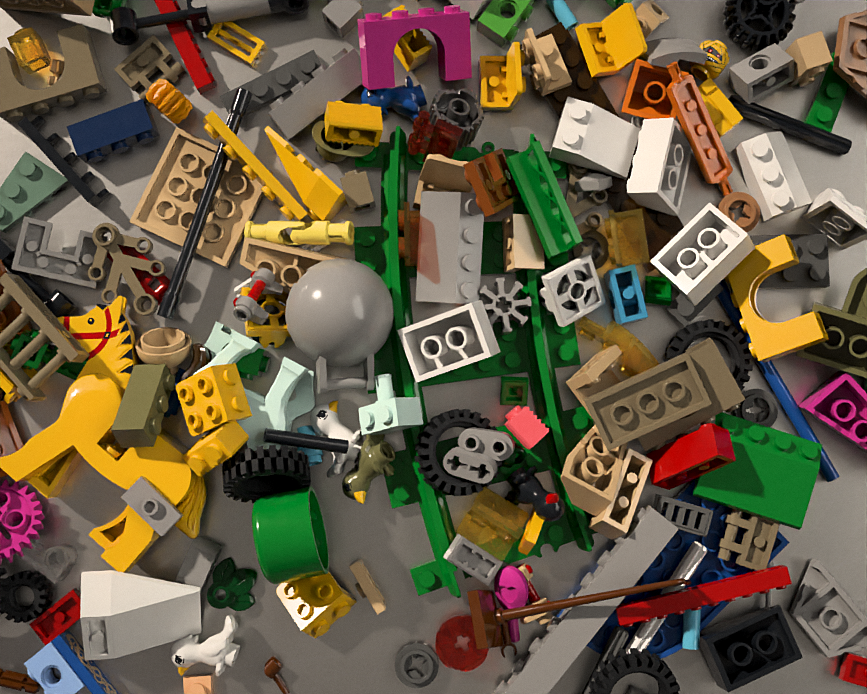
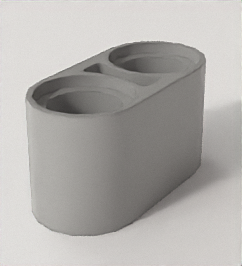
M200 536L194 539L181 565L175 583L200 587L201 594L217 563L222 546Z

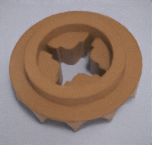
M730 193L718 204V210L734 221L735 214L731 211L736 210L742 205L741 214L745 218L740 217L734 223L747 233L759 221V205L747 193Z

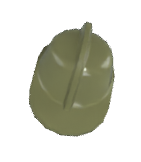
M324 120L315 123L312 128V137L316 143V151L330 162H341L347 157H363L370 154L375 147L374 145L364 146L358 143L354 145L347 142L344 144L337 141L334 143L332 141L327 142L325 139Z

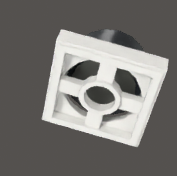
M583 254L561 267L553 268L545 276L541 277L543 286L538 294L545 299L541 303L548 311L554 313L558 326L565 327L606 304L590 254ZM588 291H590V292H589V297L587 298L586 302H584L585 299H586V297H587V295H588Z

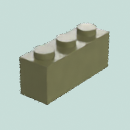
M166 364L134 365L111 428L113 435L122 448L154 447L157 435L161 432V422L164 413L168 410L171 391L175 388V378L170 373Z

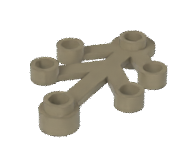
M567 163L566 175L569 177L565 200L572 217L575 218L594 206L603 205L608 198V194L605 190L593 191L588 198L576 204L578 191L575 189V182L581 180L587 173L588 168L581 167L582 169H577L574 164ZM595 194H599L602 200H598ZM598 212L590 213L585 222L577 225L580 235L590 230H597L603 224V217ZM595 218L598 224H593L590 219Z
M111 223L99 224L92 234L97 250L93 264L88 269V277L96 282L103 281L107 276V272L103 267L108 251L113 258L106 289L102 291L101 299L103 302L111 305L120 296L117 290L121 275H123L136 297L133 302L135 311L144 316L154 314L158 308V302L154 296L145 292L132 268L147 271L155 277H162L166 273V265L159 260L148 261L124 255L118 246L135 248L139 253L146 255L153 250V243L146 237L134 238L122 235L118 228ZM110 232V240L104 241L103 236ZM146 241L148 247L145 250H141L140 244ZM156 264L161 265L159 273H154L153 271ZM96 269L101 270V275L98 278L93 276ZM114 292V299L108 301L107 294ZM146 301H150L152 304L149 310L143 308V304Z

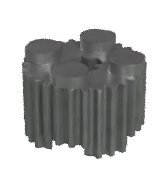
M467 88L457 91L454 89L451 91L439 89L433 98L426 117V135L434 138L435 141L438 140L439 144L443 143V146L447 145L451 151H461L463 146L467 147L468 144H471L485 117L481 109L482 106L478 105L477 94H472V91H467Z

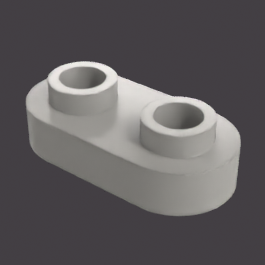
M471 427L460 434L458 446L469 452L475 451L488 455L494 460L502 461L512 455L515 449V442L512 436L506 432ZM468 438L475 439V447H470L468 445ZM496 442H501L504 445L503 451L499 452L495 449Z

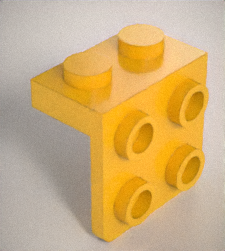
M624 3L601 22L583 23L575 28L591 77L615 75L647 52V44L631 3Z
M519 42L512 43L506 56L479 57L480 104L483 111L512 110L517 101H520L522 93H525L526 78L521 74L525 54L524 50H520Z
M236 363L210 366L176 385L186 424L192 436L201 435L224 423L245 420L252 416Z
M330 572L320 576L282 583L276 590L277 595L300 630L315 639L325 634L330 629V626L338 618L345 616L357 602L352 594L338 585Z

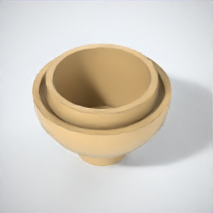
M156 328L144 333L136 341L135 347L138 357L145 364H166L170 373L175 374L178 371V365L185 361L191 351V337L177 328Z

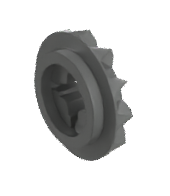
M590 230L581 235L583 242L568 252V258L572 261L580 257L583 252L581 246L584 244L588 247L595 242L596 245L592 250L594 257L592 256L591 258L595 270H597L606 263L610 248L603 234L596 230Z
M750 389L742 392L746 400L740 402L741 406L733 411L736 417L771 427L778 416V405L774 397L762 389ZM754 402L757 407H761V409L766 408V411L757 413V418L754 417L753 413L746 412V409L753 407Z
M416 642L406 645L397 654L395 660L396 675L408 687H425L435 679L438 673L439 663L436 653L428 645ZM411 655L417 661L427 659L421 666L423 675L417 669L408 670L412 665Z

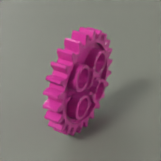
M7 479L0 486V503L7 502L4 506L0 507V523H2L5 531L11 538L6 539L0 531V566L3 558H7L12 563L13 554L16 553L23 557L22 548H33L30 540L40 539L36 530L44 529L40 520L45 518L43 512L40 511L43 507L40 501H37L38 498L35 492L31 493L28 486L21 489L19 482H15L10 487ZM22 521L18 526L12 527L14 522Z

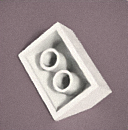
M675 118L644 119L642 130L638 134L637 151L632 160L631 177L627 181V194L638 205L678 216L692 149L682 127Z
M782 131L756 136L741 142L732 151L749 193L759 205L762 223L812 204Z

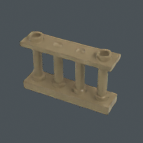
M5 273L0 277V283L4 287V293L0 296V312L11 301H17L22 307V313L0 333V367L17 385V392L24 399L43 401L46 395L39 387L66 361L83 363L90 355L19 275ZM29 321L35 322L40 327L39 334L13 359H10L11 356L3 346ZM48 341L53 342L58 347V354L31 379L21 366Z

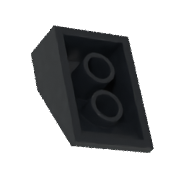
M780 605L718 623L700 632V647L717 686L728 693L803 658Z

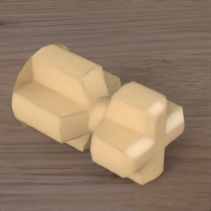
M50 60L49 71L53 73V76H48L47 84L50 86L56 83L60 75H62L64 61Z

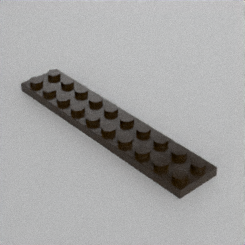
M561 22L535 36L536 39H539L549 34L553 35L572 80L570 86L544 95L558 122L560 121L567 97L595 104L619 117L596 77H591L585 58L569 31L565 29ZM526 65L528 71L530 72V74H532L529 66ZM637 146L635 147L633 156L636 154ZM632 161L626 180L588 169L589 174L598 173L612 176V186L604 189L608 194L605 202L647 274L655 270V267L650 261L684 228L679 217L638 205L627 194V181L631 177L633 168Z

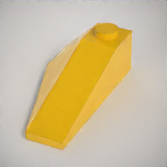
M267 126L264 130L304 205L308 209L306 215L312 221H331L347 205L343 191L318 168L314 170L313 166L303 155H295V150Z

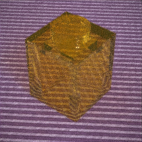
M32 27L19 29L14 35L7 37L19 66L29 75L50 66V55L41 36Z

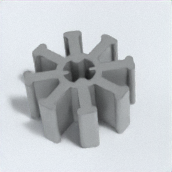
M502 277L496 278L494 282L497 296L484 285L480 290L479 297H483L491 303L484 305L486 313H492V317L489 319L491 327L493 328L492 325L497 319H501V335H508L512 331L509 325V317L518 323V327H522L527 321L528 317H524L515 309L525 308L528 310L531 306V298L527 297L523 300L514 301V296L517 292H521L523 285L516 281L511 292L505 294V278ZM500 301H504L505 305L510 306V308H507L506 313H502L500 308H496Z

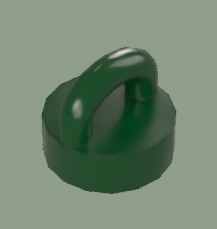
M515 442L514 452L510 457L502 460V467L511 468L513 464L521 463L526 458L525 449L518 447ZM501 444L500 449L504 450V445Z

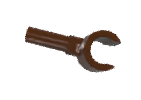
M506 621L504 625H501L504 646L500 647V651L504 658V648L506 646H512L514 656L517 654V648L511 642L508 622Z
M272 656L265 663L264 672L267 677L273 678L283 694H289L290 691L278 674L283 665L276 657Z

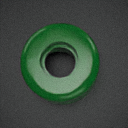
M310 486L258 498L252 508V530L257 558L264 577L272 584H281L328 574L329 551L321 508L314 489Z

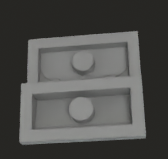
M661 38L647 41V52L642 57L651 65L666 68L672 62H679V59L705 64L708 53L689 39Z

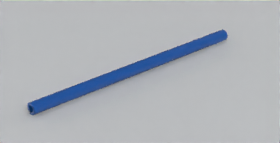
M722 280L719 284L724 289L717 297L738 332L745 336L742 338L743 341L751 343L749 334L743 331L739 319L742 317L740 309L734 306L730 296L731 292L724 280ZM754 358L800 437L820 444L772 361L761 362L758 361V358ZM822 447L819 469L826 481L831 482L837 479L839 474Z

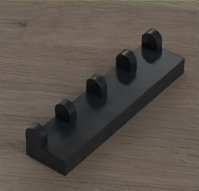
M38 116L32 121L24 117L17 123L88 203L96 208L110 195L107 189H103L97 194L88 184L95 177L91 171L81 176L71 165L77 159V155L74 152L64 157L54 146L60 140V136L57 133H53L47 138L41 132L39 127L45 123L42 116Z

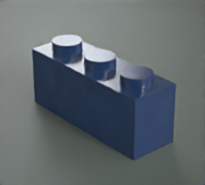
M143 99L67 126L76 154L85 163L99 162L103 160V156L111 153L120 154L126 152L130 146L148 144L154 140L153 138L160 136L150 107Z

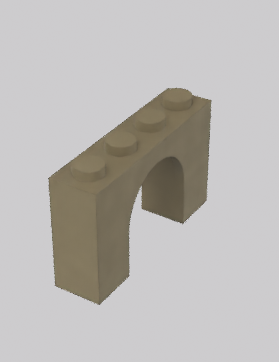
M83 24L57 31L64 56V70L58 81L45 89L35 90L25 87L16 56L6 47L0 48L1 118L9 122H18L24 116L45 114L51 108L57 106L68 107L73 105L75 101L84 98L95 99L101 93L107 92L91 33Z
M710 337L685 351L689 354L712 404L638 437L645 451L660 449L666 444V440L674 436L678 438L680 435L688 434L691 431L690 428L699 423L701 425L708 424L716 419L715 415L723 411L731 412L741 406L740 402L746 400Z

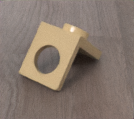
M653 0L643 2L635 11L644 39L659 24L670 18Z

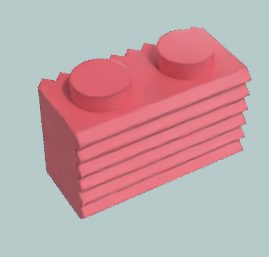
M516 405L504 416L508 420L504 423V426L527 449H531L549 432V428H545V424H541V419H537V415H533V411H529V407L521 408L519 405Z

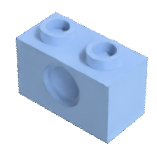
M52 641L24 663L28 668V675L45 690L44 694H76L85 687V684L52 644ZM53 667L59 669L61 679L54 677Z

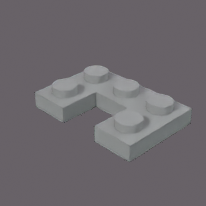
M24 216L11 269L95 289L97 282L88 277V269L93 264L97 246L92 239L93 233L80 230L74 256L47 250L53 223ZM103 236L104 241H107L108 237ZM100 269L94 271V278H98Z

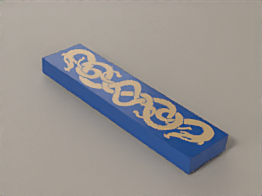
M69 630L52 640V644L92 694H119L93 660L85 661L84 648Z

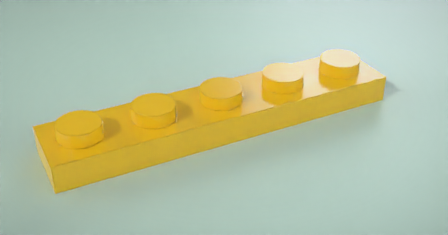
M213 110L204 117L202 122L205 124L203 129L214 140L218 138L225 145L223 147L224 152L232 160L236 158L244 166L242 171L252 181L256 179L263 186L261 188L263 194L269 200L275 199L280 204V212L289 221L292 219L300 221L307 214L305 209Z

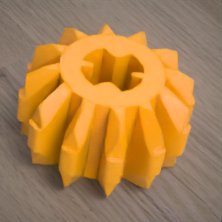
M159 79L156 83H153L145 94L147 100L173 123L179 124L183 119L185 120L193 109L192 103L166 79Z

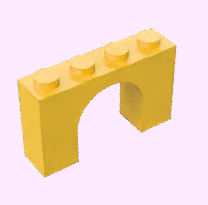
M785 234L756 245L755 249L724 278L727 283L731 284L733 293L730 294L732 302L736 308L739 307L742 317L739 319L741 327L750 336V352L754 358H758V361L768 362L829 340L820 314L813 311L782 323H770L760 315L757 309L756 293L764 279L776 272L800 263L791 238Z

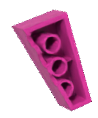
M837 371L798 406L801 410L867 453V393L848 372Z

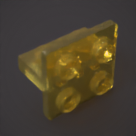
M642 208L614 213V210H609V218H605L604 223L608 239L612 238L613 245H608L611 264H616L617 268L634 264L650 263Z
M483 487V490L478 493L457 528L456 534H460L498 560L503 561L513 543L519 540L524 531L522 528L529 514L487 487Z

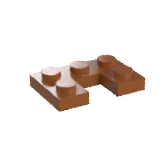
M502 148L463 165L465 178L473 187L477 206L484 212L485 217L497 213L522 198L507 165L506 156Z

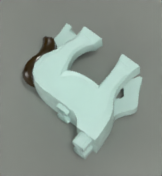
M216 321L207 342L204 345L200 343L192 345V362L179 379V382L210 366L237 363L243 356L255 352L261 344ZM284 357L279 373L267 396L244 388L252 416L245 420H239L237 423L249 435V439L246 441L248 448L256 451L258 446H263V449H269V445H276V449H279L281 446H287L264 442L265 429L291 432L293 421L315 408V372ZM295 389L296 398L295 400L289 401V398L293 390Z

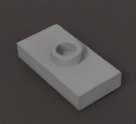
M141 476L121 497L161 537L184 516L144 476Z
M457 534L443 556L447 561L489 586L503 564L502 561L460 534Z

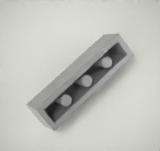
M343 48L332 57L335 62L329 67H326L324 64L311 73L314 77L306 84L303 80L290 89L293 93L285 100L281 96L269 105L272 110L267 114L286 139L289 140L326 111L328 101H340L362 84L361 59L354 48L349 51Z

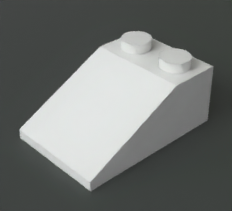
M567 97L549 157L626 180L640 128L595 104Z
M830 187L821 192L801 216L804 221L818 232L827 234V239L841 250L867 239L866 212L860 207L851 205L845 200V196L841 192Z

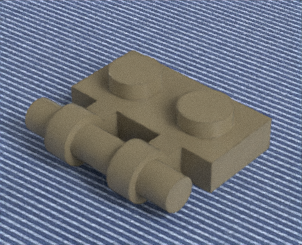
M154 35L114 68L133 91L141 85L144 86L145 90L138 96L146 103L149 101L145 94L153 83H156L159 79H166L169 83H175L179 79L177 76L185 69L178 61L171 68L168 67L166 63L173 56ZM160 69L163 75L151 83L148 79Z
M732 508L731 514L727 515L725 521L728 524L724 538H720L718 544L721 547L718 558L729 561L731 551L738 552L736 564L757 571L766 569L780 524L751 514L749 520L741 519L743 512ZM739 527L746 529L741 545L734 543Z

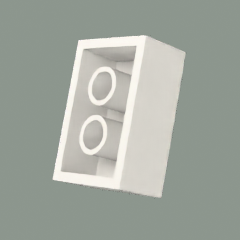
M709 203L650 262L660 275L696 306L755 249V246L750 236Z
M482 300L466 304L397 330L416 383L501 352Z

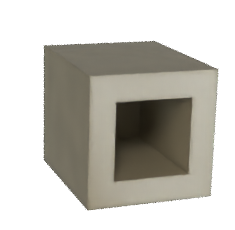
M352 170L345 173V177L340 178L350 214L376 207L366 171Z

